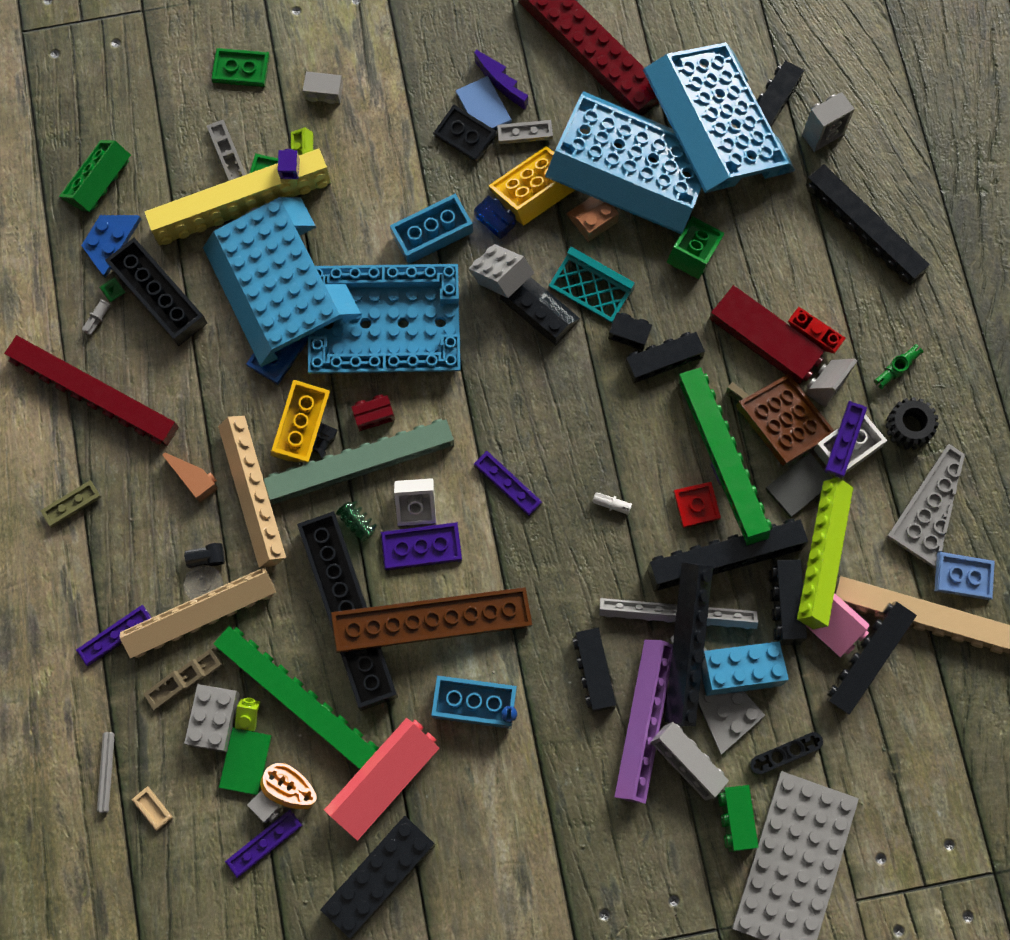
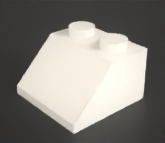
M433 479L395 481L394 494L398 526L436 523Z

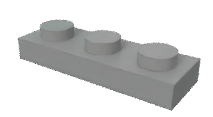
M551 120L497 125L499 144L553 140Z

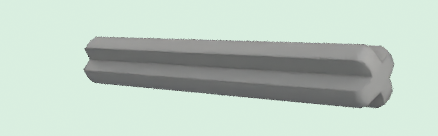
M104 732L102 736L97 812L107 813L109 811L115 736L112 732Z

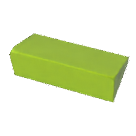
M305 127L291 132V149L297 150L298 155L313 151V132Z

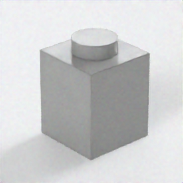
M262 790L247 804L264 823L269 821L272 823L280 815L279 811L281 808L274 801L268 799Z

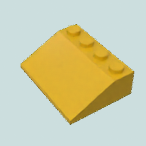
M547 146L489 185L490 190L523 226L575 191V189L545 177L554 152Z

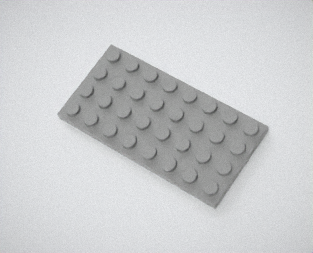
M780 771L758 841L759 848H756L732 929L761 940L818 939L859 798Z

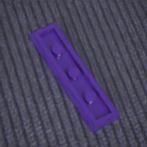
M851 401L847 403L824 471L825 473L844 478L867 410L866 406Z
M488 451L474 463V466L527 516H530L542 504V501Z
M141 605L76 649L85 665L90 666L122 644L120 632L152 617L144 605Z
M288 810L227 859L225 863L234 875L239 878L303 825L294 813Z

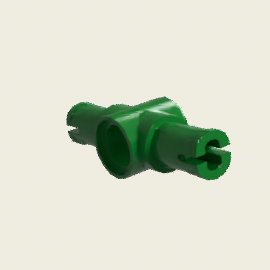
M914 344L905 354L896 356L885 368V371L874 379V383L876 385L880 383L878 387L883 389L892 379L903 376L905 371L912 365V362L923 354V350L921 348L917 350L919 346ZM895 364H900L902 369L896 368Z

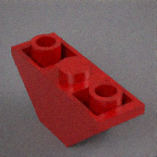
M800 307L796 309L788 320L791 327L825 350V352L835 354L846 339Z

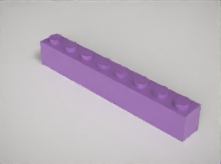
M644 640L615 791V798L629 802L646 804L656 748L650 742L660 730L672 658L673 644L663 640Z

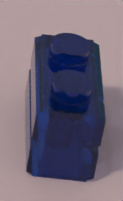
M487 196L474 209V216L499 239H502L516 225L515 214L509 209L506 211L497 198L493 199Z

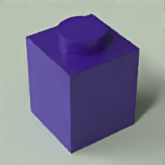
M293 149L279 150L278 174L280 179H299L300 158L298 151Z

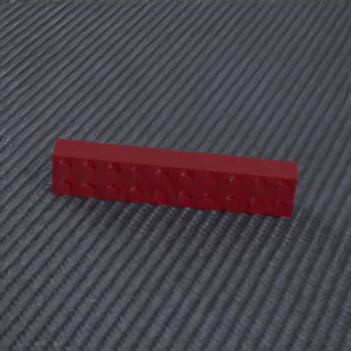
M518 0L625 109L643 116L659 103L643 71L644 67L576 0Z

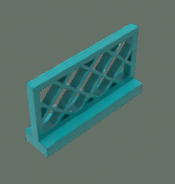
M570 247L566 258L550 282L549 287L613 323L616 313H619L630 293L633 292L635 282L577 249ZM571 261L576 264L577 271L566 273L565 267L567 263ZM586 271L592 273L593 280L582 282L580 273ZM578 274L580 283L570 285L567 276ZM566 277L567 287L559 288L555 285L558 279ZM602 280L608 282L609 289L598 291L596 282ZM594 283L596 292L586 295L583 285ZM581 286L584 295L579 297L573 296L571 289ZM620 289L625 292L622 299L614 301L612 291ZM610 292L612 301L602 304L599 294ZM597 295L599 305H589L587 298ZM613 304L615 311L610 317L604 313L603 307Z

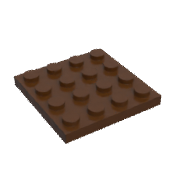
M790 374L785 375L736 404L738 410L782 466L811 450L817 443L834 432L833 428Z

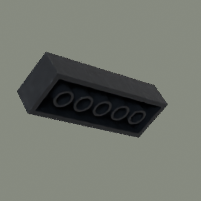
M135 237L105 259L109 268L178 347L208 324L203 314Z
M404 816L325 903L320 911L347 937L352 939L436 844Z

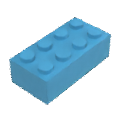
M455 193L390 225L393 239L409 265L473 233V223Z
M780 641L704 651L701 675L706 696L779 687L789 680Z
M437 676L431 716L434 719L512 729V722H505L501 717V711L506 706H515L517 686ZM507 709V719H511V709Z

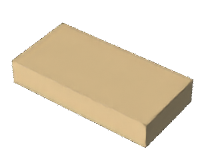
M148 786L132 799L156 831L173 819V816Z

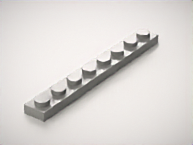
M600 598L599 616L644 619L647 621H676L677 604ZM709 607L707 626L717 625L757 629V611Z

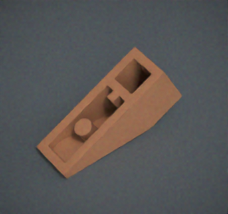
M168 453L162 454L199 502L218 489L215 485L217 480L211 472L207 474L203 469Z

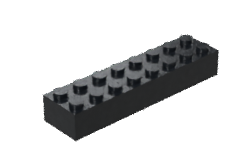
M792 518L784 521L782 525L776 526V524H771L772 530L770 531L769 539L746 545L743 536L735 534L727 537V540L722 542L718 539L709 542V545L701 547V545L689 548L690 551L682 552V550H678L665 558L663 555L654 557L647 568L653 591L679 585L682 562L713 566L712 575L800 551L808 543L801 519L795 521Z

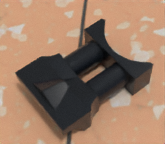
M322 422L320 423L312 451L320 455L321 459L327 455L325 450L335 440L338 431ZM319 439L322 440L319 447L316 448L315 445Z

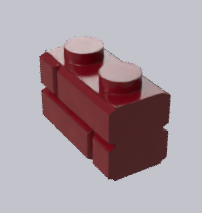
M377 395L371 401L361 400L356 402L355 406H351L359 432L395 421L388 395Z

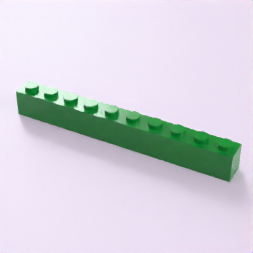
M701 367L679 374V385L746 545L769 539L770 531L772 530L771 522L764 516V506L762 502H758L756 487L752 486L749 481L751 480L748 469L743 467V457L740 452L737 453L735 438L730 436L729 424L722 418L723 411L721 406L716 404L715 392L708 385V375L703 373Z
M228 626L213 644L348 760L361 769L379 747L372 741L368 743L362 739L364 735L356 728L351 730L347 726L349 722L341 715L336 717L331 712L334 709L326 702L323 705L317 701L318 696L313 691L309 690L306 692L302 688L304 684L296 677L291 679L287 675L289 671L281 664L278 667L273 664L274 658L268 653H260L257 650L259 646L250 639L247 642L243 638L245 634L237 627L233 630Z

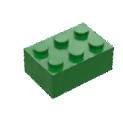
M749 785L723 788L720 794L717 795L719 807L723 809V815H720L722 827L726 829V836H723L725 848H728L729 852L759 848Z

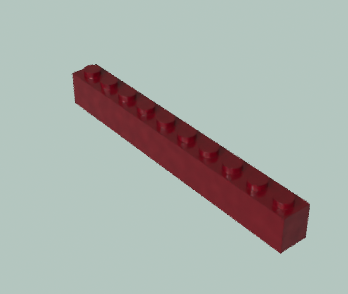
M18 335L15 336L4 353L8 357V362L13 366L18 367L20 365L24 367L23 370L32 376L34 374L40 376L39 379L46 384L50 382L55 384L57 390L63 393L65 391L71 393L70 396L79 402L84 400L91 409L97 410L98 408L102 410V414L106 417L118 419V423L126 428L129 426L135 429L134 432L142 437L145 435L151 437L150 440L159 446L161 443L168 446L179 428L175 421Z

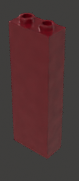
M734 285L710 314L709 319L782 373L785 375L790 374L799 385L803 380L807 382L813 374L811 371L813 367L816 366L818 368L824 360L822 355L825 350Z

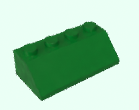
M100 140L59 197L81 211L90 212L94 210L98 204V199L107 193L109 184L117 179L118 172L128 164L131 154L115 140Z

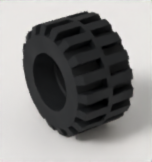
M911 397L910 400L906 398L896 404L886 419L888 421L886 429H889L887 435L892 436L890 439L892 442H898L897 446L901 447L903 445L904 449L912 447V450L918 447L921 448L929 442L939 425L936 422L939 419L938 415H934L936 410L929 407L931 405L929 402L925 404L923 399L920 398L916 401V397ZM903 417H915L921 424V431L914 432L907 429L903 424Z

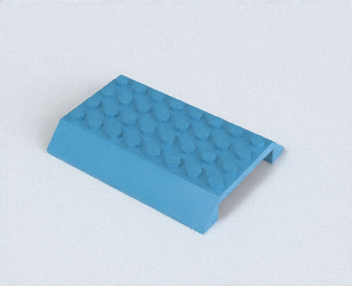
M279 197L214 230L203 247L261 367L278 359L275 354L276 351L340 318L346 324L362 315L346 284H324L300 238L301 235L316 228L301 197Z

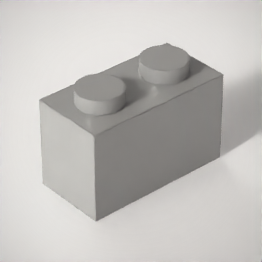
M306 71L303 86L305 100L311 102L323 101L329 104L341 102L343 90L342 75Z

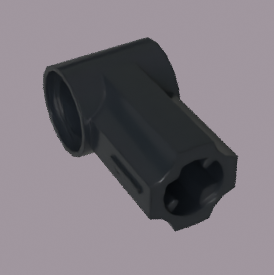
M211 543L204 548L187 550L184 554L187 568L225 564L222 543Z

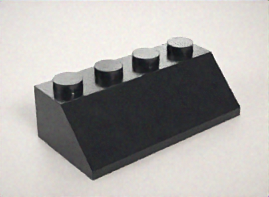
M531 277L509 298L500 295V299L555 346L580 320L575 313Z

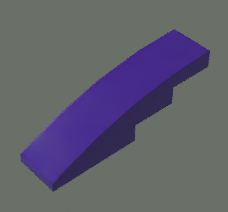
M475 50V62L483 74L489 77L491 83L502 94L525 110L528 105V95L517 89V81L506 75V67L480 51Z

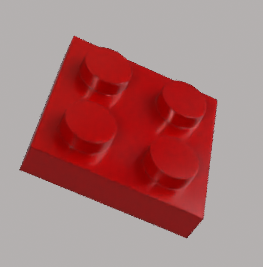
M711 482L673 491L683 528L721 519Z

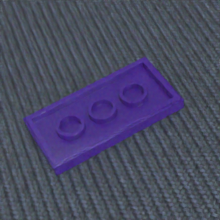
M458 522L381 532L385 571L462 561Z

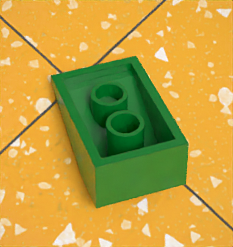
M692 216L675 243L666 263L690 276L700 279L725 233Z

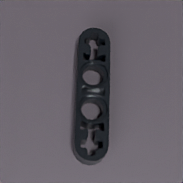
M816 732L806 734L755 756L751 759L749 768L756 775L766 773L817 751L823 745V738ZM811 736L813 739L817 738V747H814V745L807 746L806 749L808 751L805 752V747L800 740H803L805 744L811 740ZM792 744L799 745L801 749L799 755H793L790 752ZM773 752L781 753L783 758L780 763L773 762L771 758ZM767 755L768 762L772 767L769 768V765L765 764L761 767L762 771L759 768L755 769V760L763 762L766 760L764 756Z

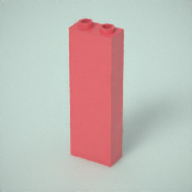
M406 718L324 809L332 819L357 841L440 749L435 744L436 739L429 732L427 734L423 733L421 730L424 727L416 720L411 722Z

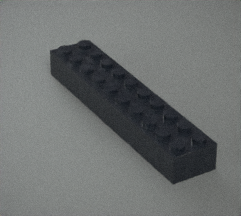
M332 511L298 523L297 526L331 627V612L368 608L335 512ZM381 647L340 653L360 711L398 698Z

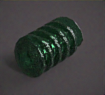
M357 501L347 502L337 510L336 515L340 516L341 521H346V527H350V531L355 533L357 539L360 538V543H363L373 535L377 524L370 525L372 518L365 520L368 513L360 514L363 508L362 506L355 508L358 504Z

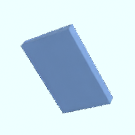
M488 76L456 90V95L464 110L494 130L497 129V125L512 122Z
M938 552L934 591L992 600L995 561Z

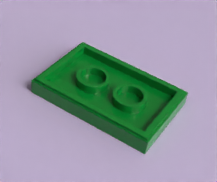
M216 48L211 81L212 83L265 87L270 54L269 52Z
M232 728L219 788L257 795L261 790L260 781L265 771L272 735Z

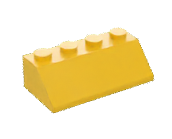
M293 380L270 456L286 461L309 462L330 393L329 390Z

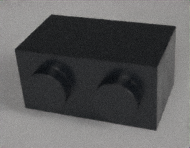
M616 313L608 339L644 351L652 324H649L644 319H634L627 313Z

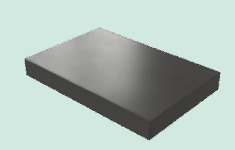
M809 453L768 485L766 490L791 518L819 496L822 491L823 481L832 479V477L824 472L825 469Z

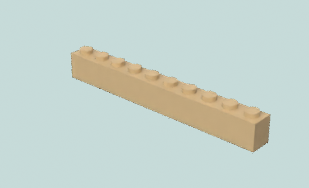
M840 576L836 581L834 593L850 608H854L857 613L874 614L875 618L882 619L884 616L883 610L886 605L897 601L917 615L911 623L913 629L925 631L926 629L932 631V634L944 637L946 635L952 637L951 639L957 642H970L972 646L977 648H983L984 646L991 648L990 651L1002 654L1005 652L1010 654V625L846 577Z

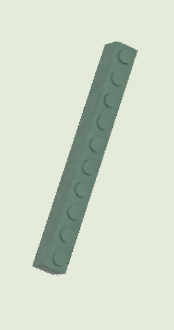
M438 419L427 426H416L409 432L401 431L390 438L382 437L372 444H361L357 449H345L341 451V454L335 456L327 455L322 458L323 460L317 462L309 461L304 466L298 468L290 467L286 469V472L280 474L277 472L269 474L267 478H264L269 499L274 505L454 446V439L447 419Z

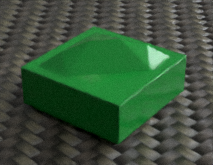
M115 277L99 287L109 302L126 293Z

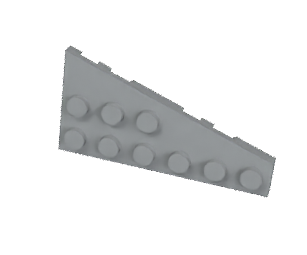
M950 444L946 446L887 535V538L934 569H936L937 553L943 550V542L947 533L953 500L957 491V483L965 457L964 453Z
M674 635L670 638L671 644H673ZM701 675L698 706L721 755L759 722L765 714L744 691L706 696Z

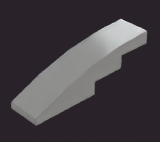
M224 120L207 125L228 180L246 175Z

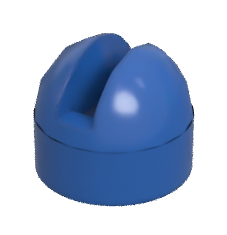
M506 706L501 711V717L507 723L514 722L517 718V711L512 706ZM507 709H511V719H507Z

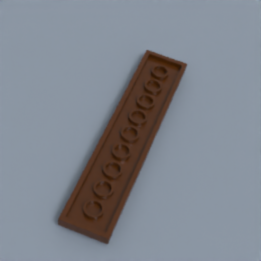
M526 587L331 612L336 653L532 626Z

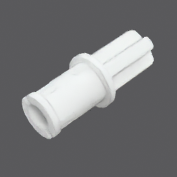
M598 492L595 493L593 503L610 508V511L613 509L626 515L629 514L632 503L616 499V496L613 498Z

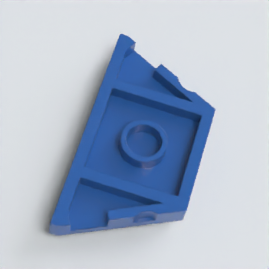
M100 215L81 246L103 277L106 278L111 270L105 259L129 241L141 221L140 216Z

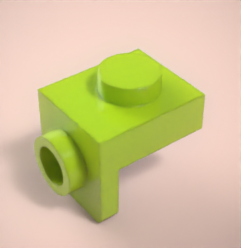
M253 698L240 700L236 708V729L255 731L260 701H255Z

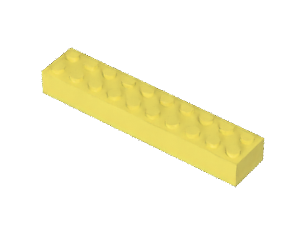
M320 149L299 155V179H280L277 163L145 211L150 229L159 246L168 245L179 238H187L190 234L196 232H203L212 226H220L231 219L236 220L252 208H259L279 197L305 195L316 188L326 187L331 181Z

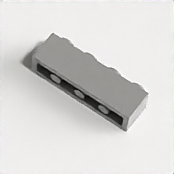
M674 722L663 726L650 743L705 801L715 798L729 780L725 777L724 772L717 768L711 762L709 756L704 754L697 747V744L688 738L682 728Z

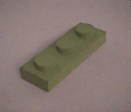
M90 480L40 511L48 525L52 528L102 497Z

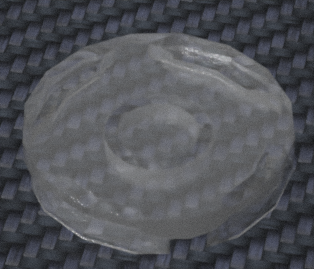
M201 565L194 567L187 573L183 586L187 596L193 600L223 586L224 583L222 576L215 568Z

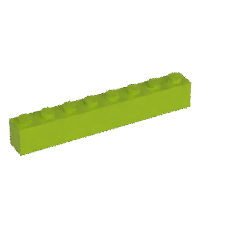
M839 477L823 481L797 620L813 630L829 626L853 487Z

